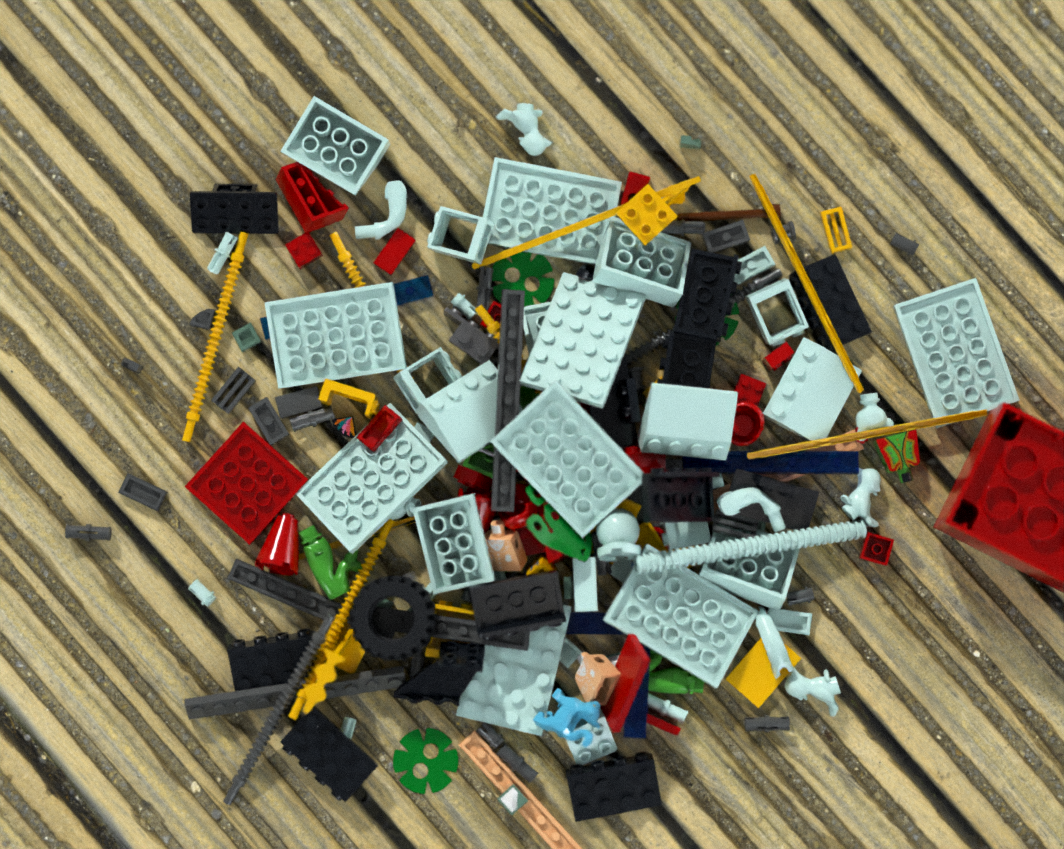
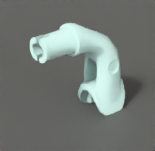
M398 180L390 181L386 184L385 199L389 203L388 220L374 222V225L355 226L356 239L375 238L378 240L400 226L406 213L407 191L403 182Z
M751 487L733 492L729 491L720 495L716 500L720 511L727 516L740 513V509L750 504L759 503L763 508L764 514L768 516L774 532L786 528L780 513V505L760 489Z
M760 606L758 607L760 611L755 618L756 627L759 630L770 661L772 673L775 679H777L781 675L780 670L782 668H787L789 672H794L795 669L773 619L767 615L766 609Z

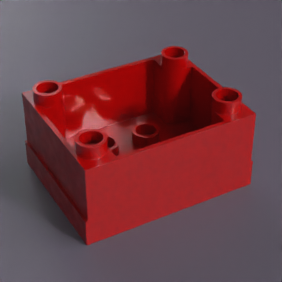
M1005 402L999 404L997 408L990 410L933 528L1064 593V432Z

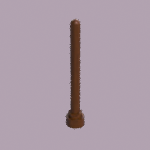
M772 204L781 221L780 204ZM765 209L679 213L676 218L679 221H682V219L684 221H707L767 217V220L769 219Z

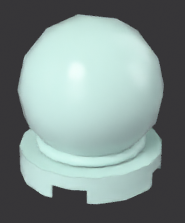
M622 508L613 509L597 524V538L603 545L597 549L600 561L617 562L619 557H627V561H631L635 555L641 556V546L635 545L639 538L640 527L637 519L631 512Z

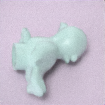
M520 103L517 104V110L510 111L504 109L497 114V120H510L524 134V137H518V139L520 140L519 144L528 154L532 156L540 155L552 143L538 131L537 117L542 116L543 111L534 110L533 104Z
M855 468L858 485L849 496L843 494L840 497L841 501L845 504L842 509L850 519L855 520L859 517L864 520L867 527L876 528L879 526V523L870 514V494L873 493L877 496V492H880L881 476L873 468Z
M796 669L794 672L791 671V675L785 681V689L788 694L801 701L803 699L807 700V695L811 694L816 699L825 702L829 707L830 716L834 717L839 709L834 695L841 693L836 676L830 678L827 669L824 670V676L812 679L802 676Z

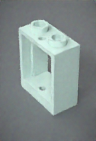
M440 206L439 211L434 217L433 231L430 232L427 239V247L434 252L481 265L494 223L487 218ZM450 218L477 224L468 254L441 247Z
M783 278L745 296L762 337L768 345L778 346L785 342L784 338L791 335L792 337L805 333L804 329L809 327L789 279ZM784 291L797 323L770 335L757 307V303Z
M441 347L393 377L416 414L419 413L420 402L426 398L410 373L433 360L448 384L462 377L461 373L451 364L448 353L443 351Z
M589 556L586 562L573 558L574 612L598 611L595 557Z

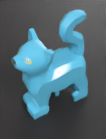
M557 688L552 697L559 703L557 705L559 709L555 714L548 711L546 713L547 718H544L545 714L543 712H538L533 719L534 723L546 731L555 732L559 737L566 740L576 741L585 738L582 746H590L593 740L591 731L587 729L573 731L581 719L600 729L597 720L600 716L599 709L601 705L597 701L584 703L577 698L567 697L561 689Z

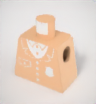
M502 520L492 521L490 523L491 530L485 533V539L493 571H522L528 560L518 532L516 530H505Z
M583 652L577 657L580 667L575 675L576 683L585 702L597 701L600 705H606L621 673L605 655H590L588 652Z

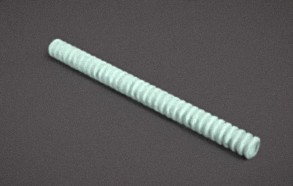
M859 519L858 522L853 520L852 522L847 521L845 524L840 522L839 524L834 523L832 526L827 524L826 526L821 525L819 528L814 526L813 528L808 527L806 530L802 528L799 531L795 529L793 532L789 530L786 533L784 531L780 532V534L776 532L773 535L770 533L767 536L761 535L759 537L757 535L754 538L734 539V542L728 540L727 543L726 541H721V544L715 542L714 545L708 543L707 546L706 544H702L701 547L695 545L694 548L689 546L688 549L682 547L681 550L676 548L674 551L669 549L668 552L663 550L661 553L656 551L654 554L650 552L648 555L643 553L641 556H634L633 564L636 573L642 574V572L648 573L649 570L655 572L656 569L662 571V568L668 570L669 567L675 569L676 566L681 568L682 565L688 567L689 564L694 566L696 563L701 565L702 562L707 564L709 561L713 563L715 560L720 562L722 559L726 561L729 558L732 560L735 557L742 558V556L748 557V555H761L762 552L763 554H768V552L774 553L775 550L781 552V550L787 551L788 548L794 550V548L800 549L801 546L807 548V546L813 547L814 544L819 546L820 544L826 545L827 542L832 544L833 542L839 543L840 540L842 542L846 540L851 541L853 538L858 540L859 538H866L867 526L863 519Z

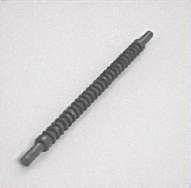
M778 268L761 279H754L752 284H747V287L742 286V290L737 289V293L731 295L730 303H733L734 307V303L739 304V300L744 301L745 296L764 288V286L782 277L781 270ZM674 326L672 330L667 329V333L662 332L661 336L657 335L656 339L651 338V342L646 341L645 345L641 344L640 348L635 347V351L630 350V354L627 355L625 353L623 358H626L627 364L632 365V361L637 362L638 358L643 359V355L648 356V352L653 353L655 348L658 350L659 346L663 347L664 336H668L669 332L674 330Z
M328 613L318 632L315 631L312 635L313 641H309L310 646L306 647L307 652H303L304 657H300L301 662L297 663L298 668H294L295 673H291L292 679H288L289 684H285L286 689L282 690L283 695H279L280 700H276L277 705L273 706L274 711H270L271 716H267L268 721L264 722L265 727H261L262 732L258 733L259 738H255L256 743H252L253 748H250V753L246 754L247 759H243L244 764L240 765L241 769H238V774L234 775L232 779L233 784L223 800L225 804L231 805L239 789L245 786L246 778H249L248 773L252 772L251 768L255 767L254 762H258L257 757L261 756L260 751H264L263 746H267L266 741L270 740L269 735H273L272 730H276L275 725L279 724L278 719H282L281 714H285L284 709L288 708L287 703H291L290 698H294L293 692H297L296 687H300L299 682L303 681L302 676H306L305 671H309L308 666L312 665L311 660H315L314 655H318L317 649H321L320 644H324L326 641V634L336 618L333 614Z

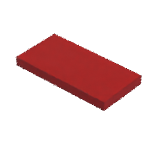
M628 634L615 665L621 676L606 705H601L600 707L612 732L620 733L650 663L636 634Z

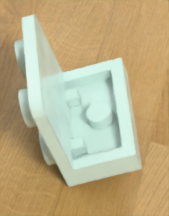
M708 522L659 523L660 525L663 524L665 533H662L663 545L668 547V550L704 544L711 540Z
M601 708L599 709L600 716L597 720L600 729L581 719L573 731L575 732L580 729L591 731L593 740L590 746H582L585 738L576 741L566 740L576 764L585 765L617 750Z

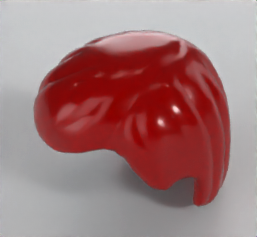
M741 401L736 404L731 444L747 446L754 443L761 435L765 424L764 414L754 403Z
M515 484L514 512L498 511L500 519L508 529L515 530L526 527L527 519L533 514H538V506L531 501L526 493L527 484Z

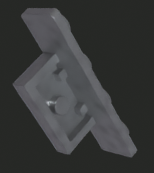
M448 307L444 309V315L459 325L449 339L450 343L481 365L487 362L495 351L499 353L498 339H494V335L490 333L485 334L480 331L481 327L472 320L468 322L463 319V314L453 307L452 309Z

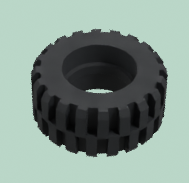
M384 576L374 579L367 586H364L359 591V595L354 598L352 602L354 603L353 609H350V616H352L350 628L354 631L353 637L361 644L360 647L364 651H368L375 658L397 661L412 657L428 645L432 634L435 633V621L437 620L435 603L431 600L430 593L420 583L411 580V578ZM389 597H398L405 600L411 606L414 613V623L411 630L399 639H389L382 636L376 630L373 622L376 606L382 600Z

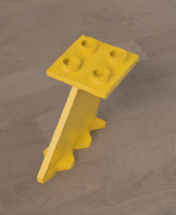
M647 184L615 214L646 246L678 217L670 206L672 204L682 205L685 202V192L688 191L690 186L661 198Z
M344 622L345 628H341L342 633H339L338 636L340 638L335 640L337 644L333 645L334 650L325 649L326 663L316 666L314 670L317 677L316 683L309 684L305 688L307 697L303 710L305 713H308L315 703L325 700L327 694L324 686L326 683L336 679L335 667L349 674L355 673L366 652L353 637L354 631L350 628V623Z

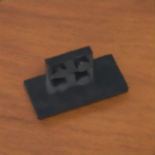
M217 183L214 184L212 191L190 192L193 233L228 232L230 234H240V232H244L247 234H278L277 192H258V184Z
M622 358L603 409L589 405L590 417L619 447L636 445L638 443L635 422L641 421L635 378H629L626 358Z
M735 469L729 491L733 492L751 487L760 489L780 505V513L786 528L799 531L802 528L806 530L810 526L819 496L818 491L742 469ZM759 503L750 504L740 509V513H737L770 523L768 516L764 514L763 508Z

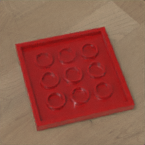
M243 421L185 487L251 545L309 479Z

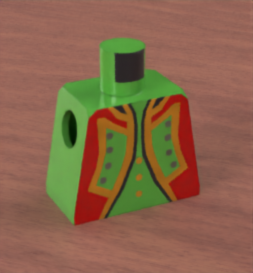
M916 429L873 441L887 474L897 471L900 483L912 481L913 477L910 468L920 465Z

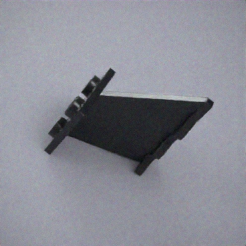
M454 641L441 642L439 657L394 691V698L407 699L414 704L426 700L434 705L452 702L459 706L460 696L476 672H483L485 645L478 643H456Z

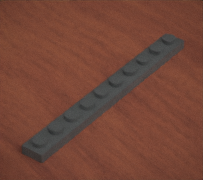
M502 290L494 437L519 414V380L521 379L525 291ZM495 446L491 511L514 512L516 468Z
M404 666L338 675L334 681L325 684L324 688L327 694L325 699L397 689L407 682ZM306 681L299 682L300 687H296L297 692L299 689H302L303 686L301 684ZM285 684L187 698L185 699V708L189 719L265 709L277 705L276 700H280L279 695H283L282 690L286 688ZM293 692L294 698H290L291 703H287V705L295 703L298 697L296 695L297 692Z

